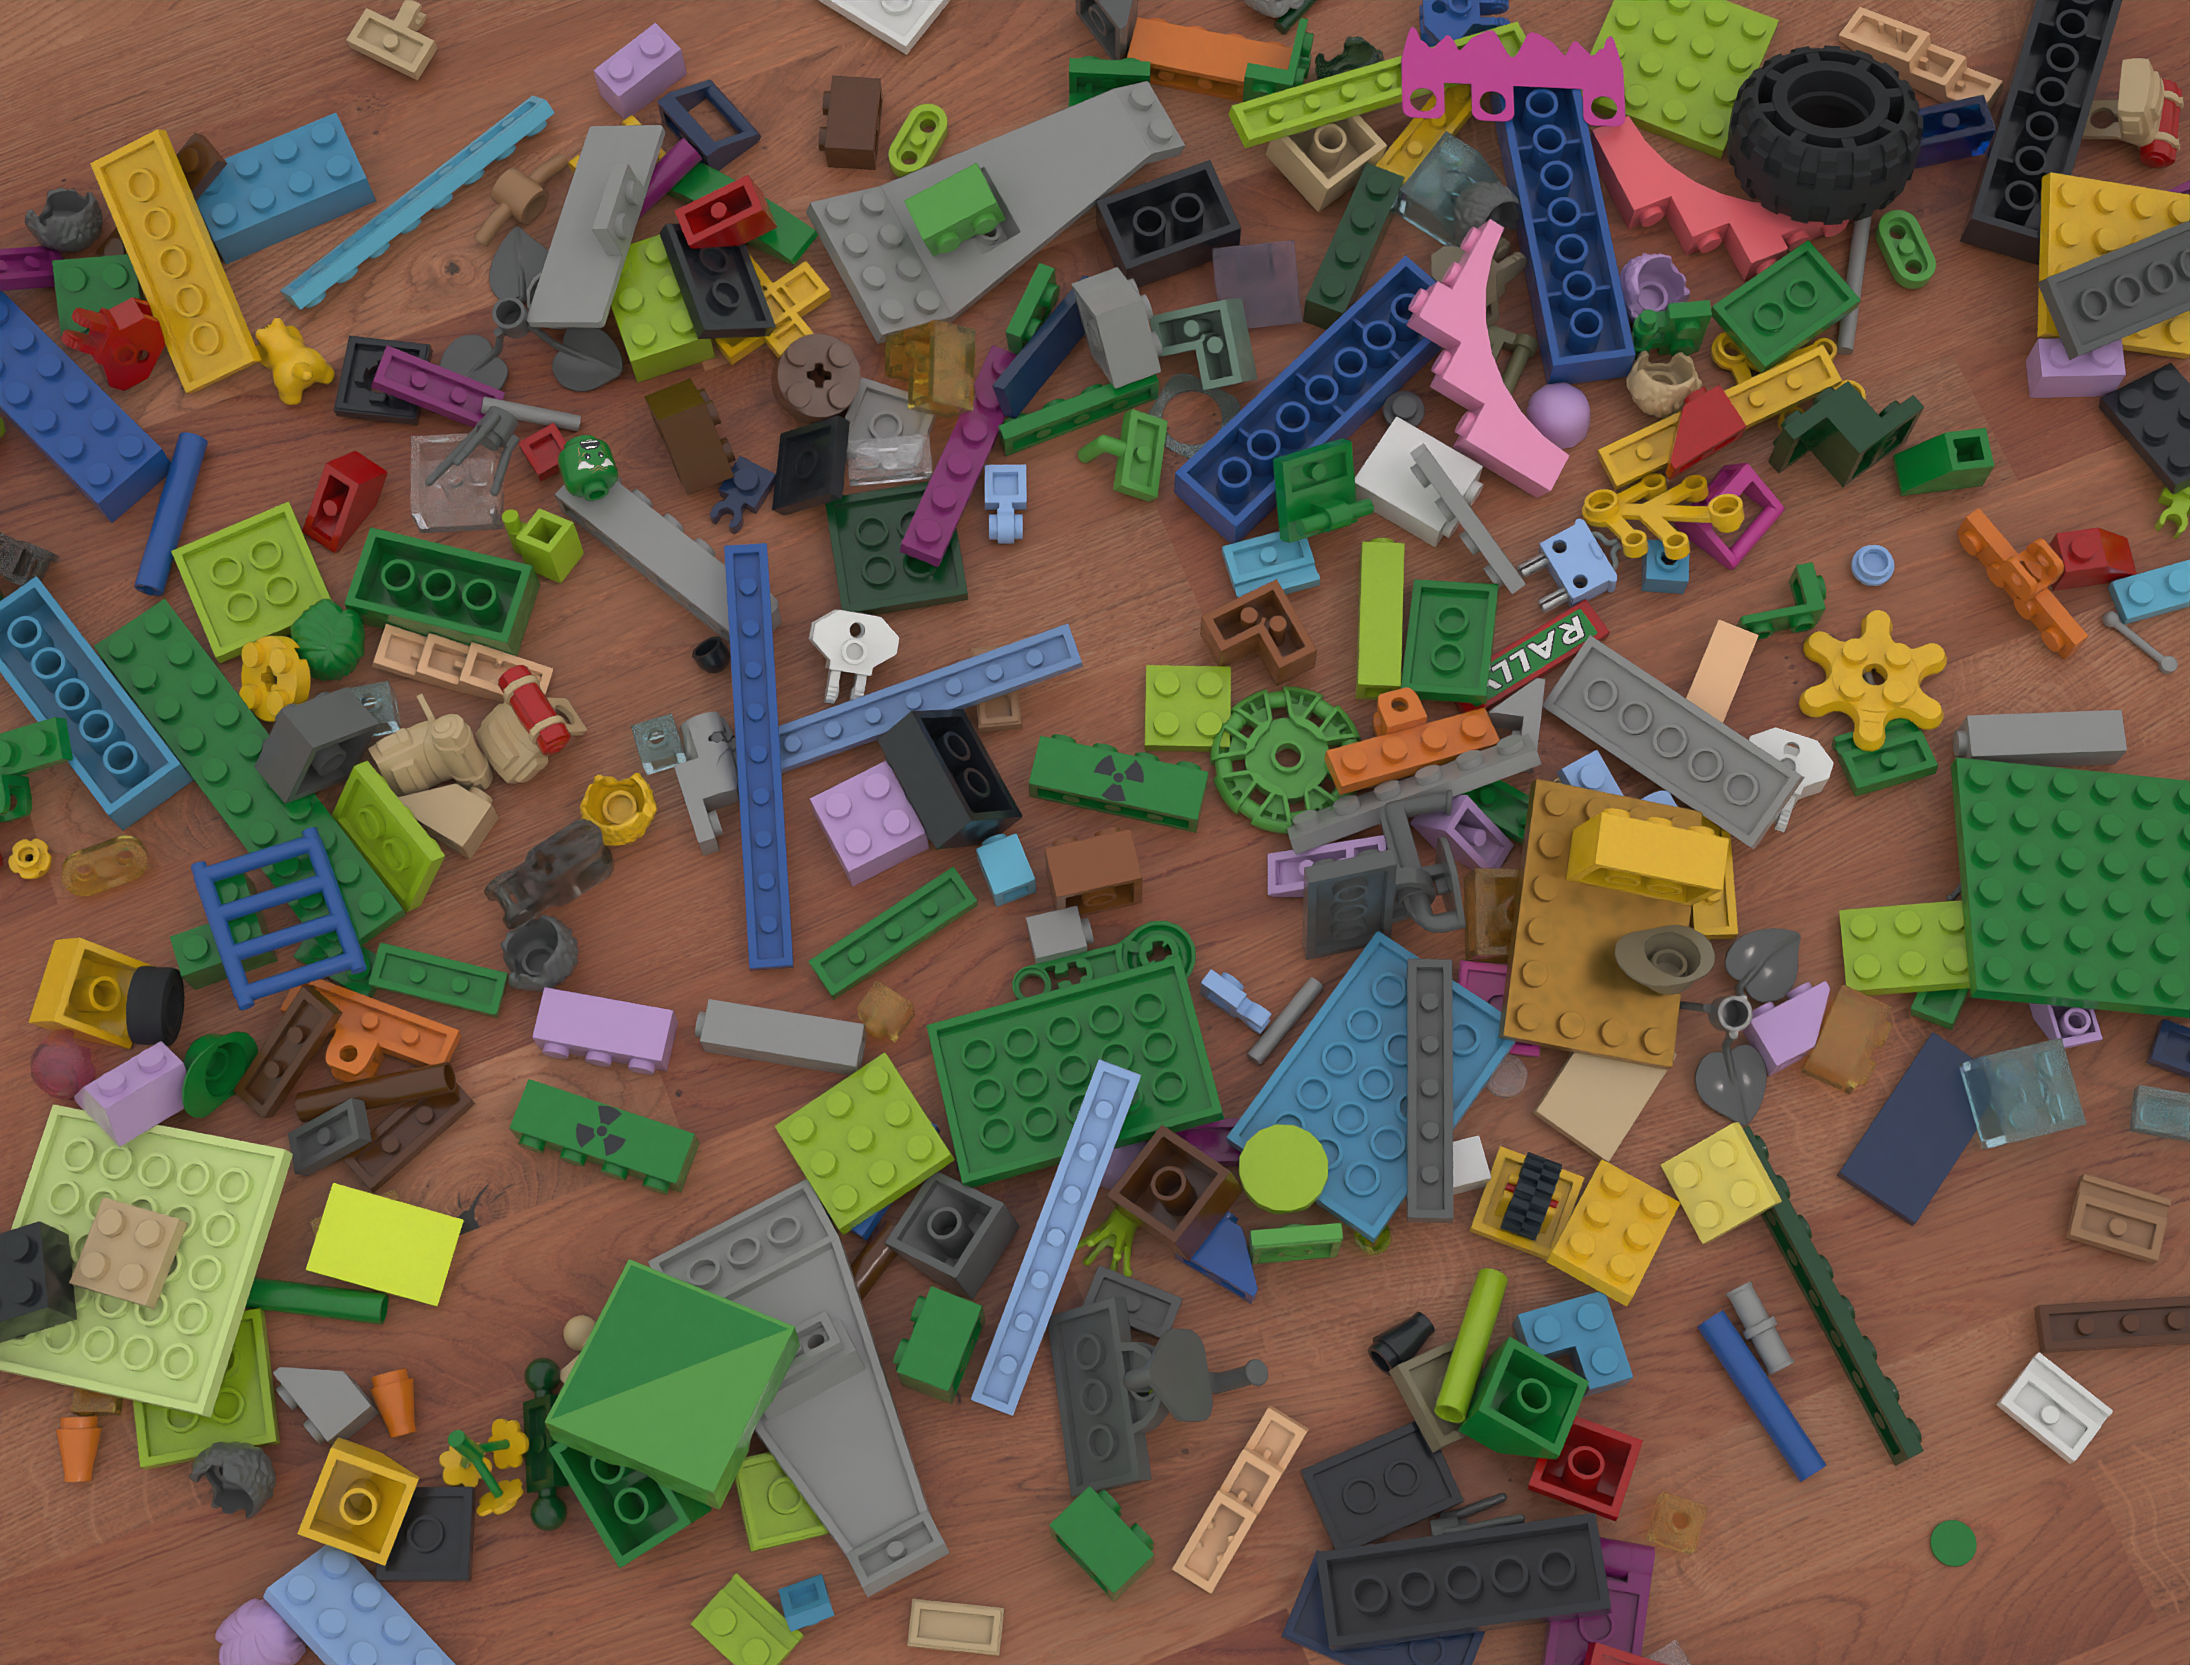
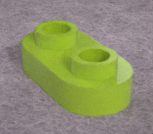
M922 104L915 107L908 115L891 144L888 152L889 164L892 172L899 178L929 166L946 139L948 120L946 113L939 106ZM930 126L934 128V131L926 133L922 129ZM909 158L916 160V162L911 165H906L903 163L906 159Z

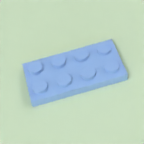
M325 1545L269 1586L264 1593L263 1598L325 1665H456L351 1553Z

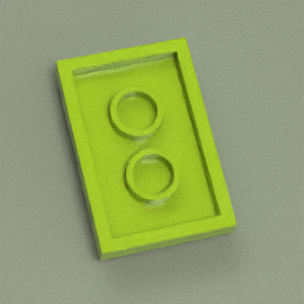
M365 761L353 767L332 813V817L406 912H409L421 906L445 855L438 843L433 838H430L417 822L412 811L404 806L390 789L385 778L379 775L368 761Z
M1962 900L1839 910L1847 997L1970 988Z

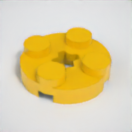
M286 636L261 637L256 642L245 644L242 649V687L239 691V696L248 706L249 710H252L258 718L264 721H275L276 715L285 706L292 703L296 705L304 703L309 696L310 669L307 660L299 659L298 653L294 648L300 647L293 639ZM274 676H277V684L274 682Z

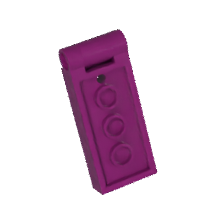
M1600 1537L1612 1613L1547 1622L1541 1665H1584L1589 1642H1597L1641 1656L1654 1567L1655 1547Z

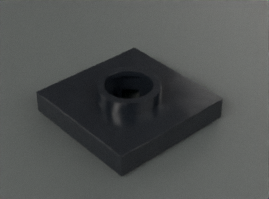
M349 335L334 406L336 416L418 425L422 407L392 395L388 396L387 393L373 392L371 385L387 345L430 363L433 353L431 345Z

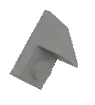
M1536 678L1493 708L1488 716L1494 728L1512 730L1511 735L1523 736L1529 733L1537 749L1545 679ZM1530 768L1522 772L1531 773L1533 768Z

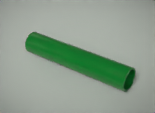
M255 1277L245 1308H261L266 1311L383 1325L388 1310V1294Z

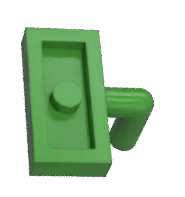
M1130 409L1124 413L1120 439L1101 435L1080 448L1077 453L1078 458L1083 463H1089L1105 452L1118 456L1113 490L1150 502L1158 497L1168 421Z

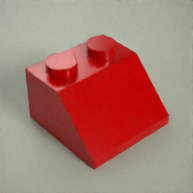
M1575 1416L1560 1456L1556 1460L1538 1458L1527 1489L1616 1522L1643 1440Z

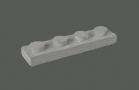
M1423 443L1410 452L1416 462L1415 465L1410 467L1411 471L1424 488L1432 484L1441 497L1434 502L1446 519L1450 522L1457 518L1465 531L1459 536L1470 552L1475 555L1481 551L1490 564L1483 569L1492 582L1499 584V588L1505 584L1512 594L1525 586L1526 583L1426 445Z

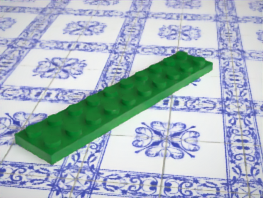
M165 598L93 646L249 853L303 837L302 832L304 830L316 827L324 843L360 947L406 915L401 905L314 793L285 804L255 769L254 766L262 752V744L269 737L268 732L251 710H249L248 706ZM308 853L261 868L275 888L316 875ZM322 892L287 903L301 923L329 915ZM336 931L314 937L328 958L343 954Z

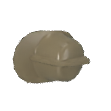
M1681 925L1662 926L1626 934L1616 943L1614 954L1618 965L1629 977L1644 986H1648L1657 993L1666 995L1680 994L1689 989L1694 981L1708 975L1715 961V952L1710 941L1702 933L1691 927Z

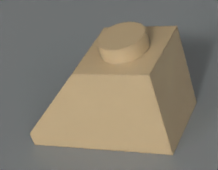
M452 784L398 797L403 805L412 811L414 818L429 836L470 860L499 819L492 806L493 799L474 786L468 791L458 784Z

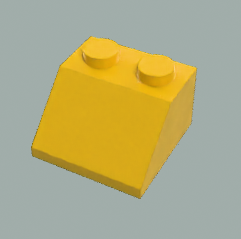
M80 937L55 940L28 1023L67 1037L130 1049L132 1041L129 1038L126 1025V1003L130 982L138 967L152 965Z
M338 1437L329 1451L297 1534L385 1566L420 1477L379 1451Z

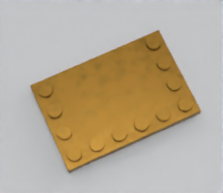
M1535 779L1531 782L1498 1038L1659 1069H1670L1673 1066L1681 993L1674 995L1657 993L1648 986H1644L1629 977L1617 963L1614 955L1615 946L1622 936L1632 932L1669 925L1689 927L1691 906L1567 881L1566 877L1573 829L1588 821L1589 818L1603 812L1604 809H1622L1630 812V818L1643 821L1649 817L1668 819L1673 822L1672 827L1686 830L1691 826H1701L1702 812Z

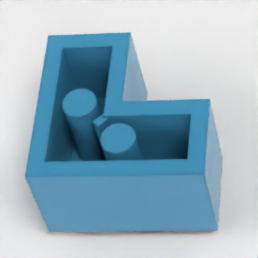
M1599 1291L1518 1314L1512 1323L1517 1341L1550 1360L1569 1354L1575 1374L1589 1381L1583 1398L1625 1386L1633 1378L1607 1296Z

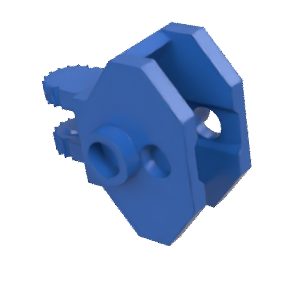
M1422 0V4L1419 7L1420 39L1429 47L1436 46L1446 35H1450L1453 40L1510 24V20L1504 17H1480L1505 13L1509 9V1Z

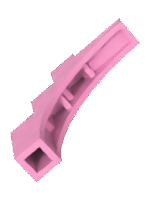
M1489 219L1478 229L1473 226L1469 230L1460 246L1465 251L1459 263L1454 261L1450 265L1441 283L1437 281L1426 290L1419 289L1408 307V310L1413 314L1406 326L1444 348L1432 367L1431 371L1436 375L1429 387L1469 410L1462 416L1456 426L1455 433L1459 437L1453 448L1535 498H1538L1552 490L1570 455L1545 438L1521 412L1504 385L1493 357L1486 324V286L1492 256L1504 227Z

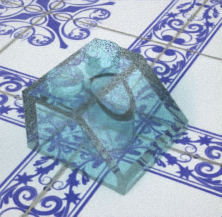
M1446 131L1400 188L1396 214L1445 246L1460 247L1461 245L1454 237L1453 209L1456 198L1466 187H1471L1477 182L1497 183L1500 180L1480 152Z

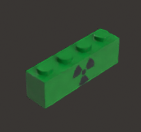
M1054 734L1051 738L1040 736L1029 780V795L1037 799L1197 833L1208 786L1209 772L1202 771L1200 766L1191 762L1180 761L1176 765L1161 762L1157 756L1149 753L1137 752L1133 756L1119 753L1111 745L1095 743L1091 747L1077 744L1076 740L1069 736Z
M528 1079L509 1127L515 1137L519 1139L518 1145L537 1153H543L544 1149L548 1148L560 1152L559 1158L567 1163L584 1167L587 1161L602 1166L601 1173L609 1177L626 1181L629 1175L644 1180L643 1187L664 1195L668 1194L669 1189L682 1192L700 1145L694 1133Z

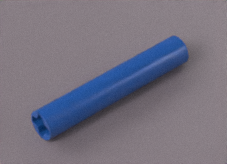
M182 432L178 436L134 584L136 590L147 595L163 596L174 560L171 551L177 549L208 444L205 438L197 434Z
M1722 1310L1697 1327L1798 1480L1802 1482L1827 1466L1726 1313Z

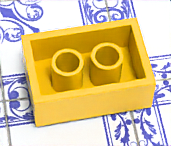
M1604 809L1603 812L1589 818L1588 821L1573 829L1566 880L1692 906L1723 890L1729 838L1715 836V831L1707 827L1691 826L1686 830L1672 827L1673 822L1668 819L1649 817L1643 821L1630 818V812L1622 809Z

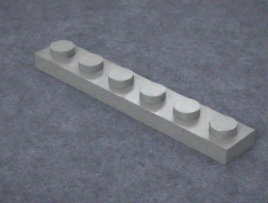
M1529 733L1523 736L1510 735L1501 739L1496 746L1482 751L1470 750L1464 752L1455 761L1441 766L1429 765L1423 767L1414 776L1401 781H1385L1376 786L1374 791L1360 796L1348 795L1342 797L1333 806L1319 811L1308 810L1301 812L1293 818L1294 825L1287 828V832L1294 852L1297 855L1380 824V810L1388 802L1430 793H1447V790H1452V797L1541 765V761Z

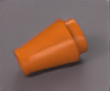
M407 1368L371 1377L373 1388L369 1389L388 1429L389 1437L394 1438L416 1432L414 1378L409 1379Z
M98 1416L60 1417V1429L55 1430L64 1469V1482L93 1480V1468L103 1428L98 1427Z

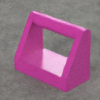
M1748 463L1724 465L1708 483L1709 494L1707 498L1700 502H1692L1689 505L1708 507L1710 501L1716 496L1734 494L1739 497L1743 492L1764 508L1730 548L1712 530V523L1674 522V525L1680 532L1685 533L1690 541L1729 570H1734L1785 511L1781 502Z

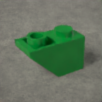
M1986 428L1945 432L1901 451L1892 458L1900 496L1980 487L1984 485L1994 468Z

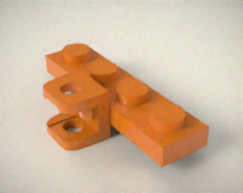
M1980 508L1966 516L1956 532L1964 550L1979 559L1985 566L1987 575L1993 584L2003 588L2014 601L2017 612L2036 626L2041 632L2043 642L2051 651L2058 652L2064 660L2076 653L2088 638V635L2047 588L2056 582L2063 573L2064 564L2059 556L2042 538H2037L2024 551L2018 554Z
M1405 687L1379 695L1377 701L1378 712L1374 713L1372 727L1376 737L1327 750L1324 761L1339 795L1378 785L1385 781L1414 775L1418 770L1429 765L1441 766L1455 761L1464 752L1470 750L1482 751L1496 746L1500 739L1485 707L1426 723L1427 715L1420 699L1412 689ZM1400 701L1403 702L1407 707L1400 705L1396 708H1392L1391 704L1393 702Z
M321 979L291 988L280 1008L284 1015L303 986H313L343 1012L330 1032L334 1036L326 1051V1063L331 1068L334 1079L343 1083L375 1077L385 1058L383 1053L421 1067L450 1062L462 1037L460 1031Z

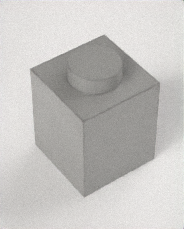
M1077 906L1026 917L1027 932L1035 964L1086 952L1087 944L1094 943L1088 917L1080 919Z

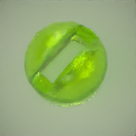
M1388 1225L1379 1235L1376 1247H1370L1371 1241L1357 1231H1354V1238L1358 1247L1366 1254L1379 1255L1385 1252L1391 1244L1392 1235Z

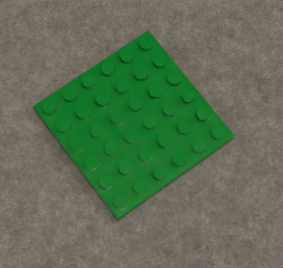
M1956 757L1951 764V778L1971 998L2190 1018V781Z

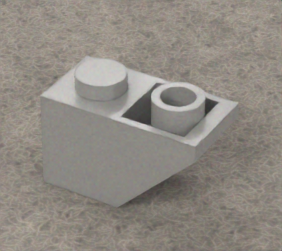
M279 1367L273 1372L281 1383L276 1388L277 1393L292 1410L297 1406L302 1409L309 1418L303 1425L319 1444L326 1440L333 1445L338 1437L348 1440L380 1413L357 1382L344 1371Z

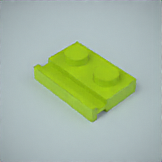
M737 1573L691 1623L699 1633L734 1665H780L794 1647L805 1637L798 1629L791 1632L786 1618Z

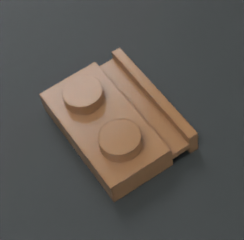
M2081 1175L2078 1180L2079 1187L2074 1198L2065 1238L2151 1264L2156 1263L2159 1260L2168 1219L2166 1216L2172 1199L2091 1175Z

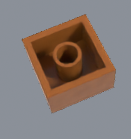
M1118 827L1105 828L1094 834L1095 837L1077 840L1076 837H1065L1054 841L1052 847L1045 848L1046 874L1055 911L1077 906L1079 916L1083 917L1142 903L1143 877L1131 829L1120 831Z

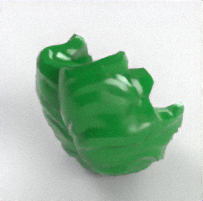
M322 599L309 606L290 628V638L300 647L294 649L298 653L299 659L307 660L310 676L314 679L340 681L344 676H348L349 673L355 670L365 654V630L362 617L353 609H345L343 611L340 606L330 599Z

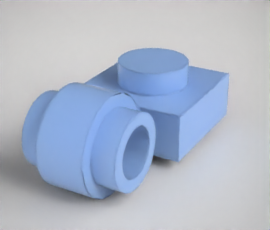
M985 465V510H997V514H989V540H998V544H1014L1015 539H1023V514H1014V510H1027L1026 465Z

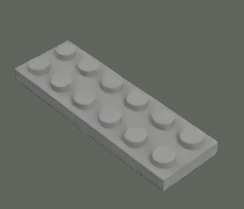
M1591 635L1542 705V707L1696 811L1702 812L1703 816L1754 850L1805 778Z

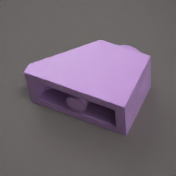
M1460 794L1452 797L1450 816H1447L1446 812L1429 813L1415 816L1410 823L1435 849L1437 848V839L1446 837L1454 860L1491 880L1494 879L1514 846L1467 795Z

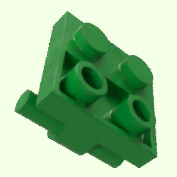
M1341 438L1273 459L1280 540L1292 543L1320 533L1331 532L1350 526L1352 523L1358 522V518L1373 514L1374 505L1369 498L1356 501L1352 441Z

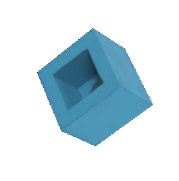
M1647 539L1649 549L1642 556L1641 591L1684 594L1689 582V554L1683 559H1669L1665 556L1661 540ZM1663 562H1675V564L1666 565Z

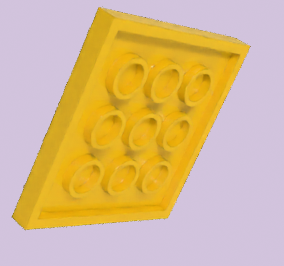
M2052 172L2042 177L2039 282L2189 221L2190 195ZM2039 288L2037 337L2045 339L2060 338ZM2190 311L2122 338L2123 350L2181 359L2190 357Z

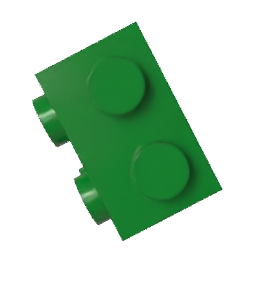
M1300 18L1288 70L1247 63L1244 76L1243 102L1304 84V79H1307L1312 58L1310 54L1314 39V33L1307 32L1308 19Z
M1095 56L1070 58L1068 108L1115 88L1146 81L1150 84L1151 62L1140 61L1136 58H1124L1122 60H1105Z

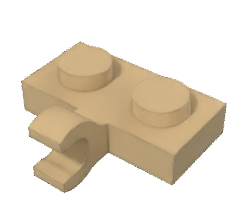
M413 0L404 1L394 21L366 8L346 39L350 48L415 80L420 78L438 49L434 40L416 32L423 26L427 16L420 12L422 5Z

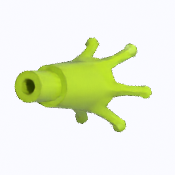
M1114 1207L1106 1220L1096 1230L1078 1242L1076 1250L1085 1245L1089 1247L1096 1245L1094 1250L1083 1259V1264L1090 1266L1097 1255L1106 1246L1114 1249L1110 1270L1117 1272L1118 1262L1122 1258V1252H1124L1123 1272L1126 1277H1130L1133 1274V1271L1130 1269L1131 1248L1138 1226L1121 1215L1117 1208Z

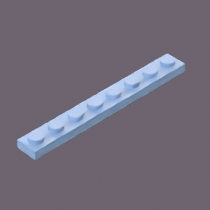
M1101 1059L1098 1060L971 1400L1013 1416L1141 1074Z

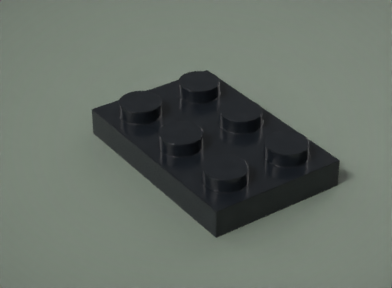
M665 224L659 234L697 338L770 336L776 325L746 245L691 249L680 224Z
M2169 363L2101 397L2099 404L2101 411L2168 490L2175 494L2189 487L2190 384L2175 366Z
M1416 1421L1300 1471L1334 1550L1370 1544L1464 1502L1442 1451L1438 1450L1432 1453Z

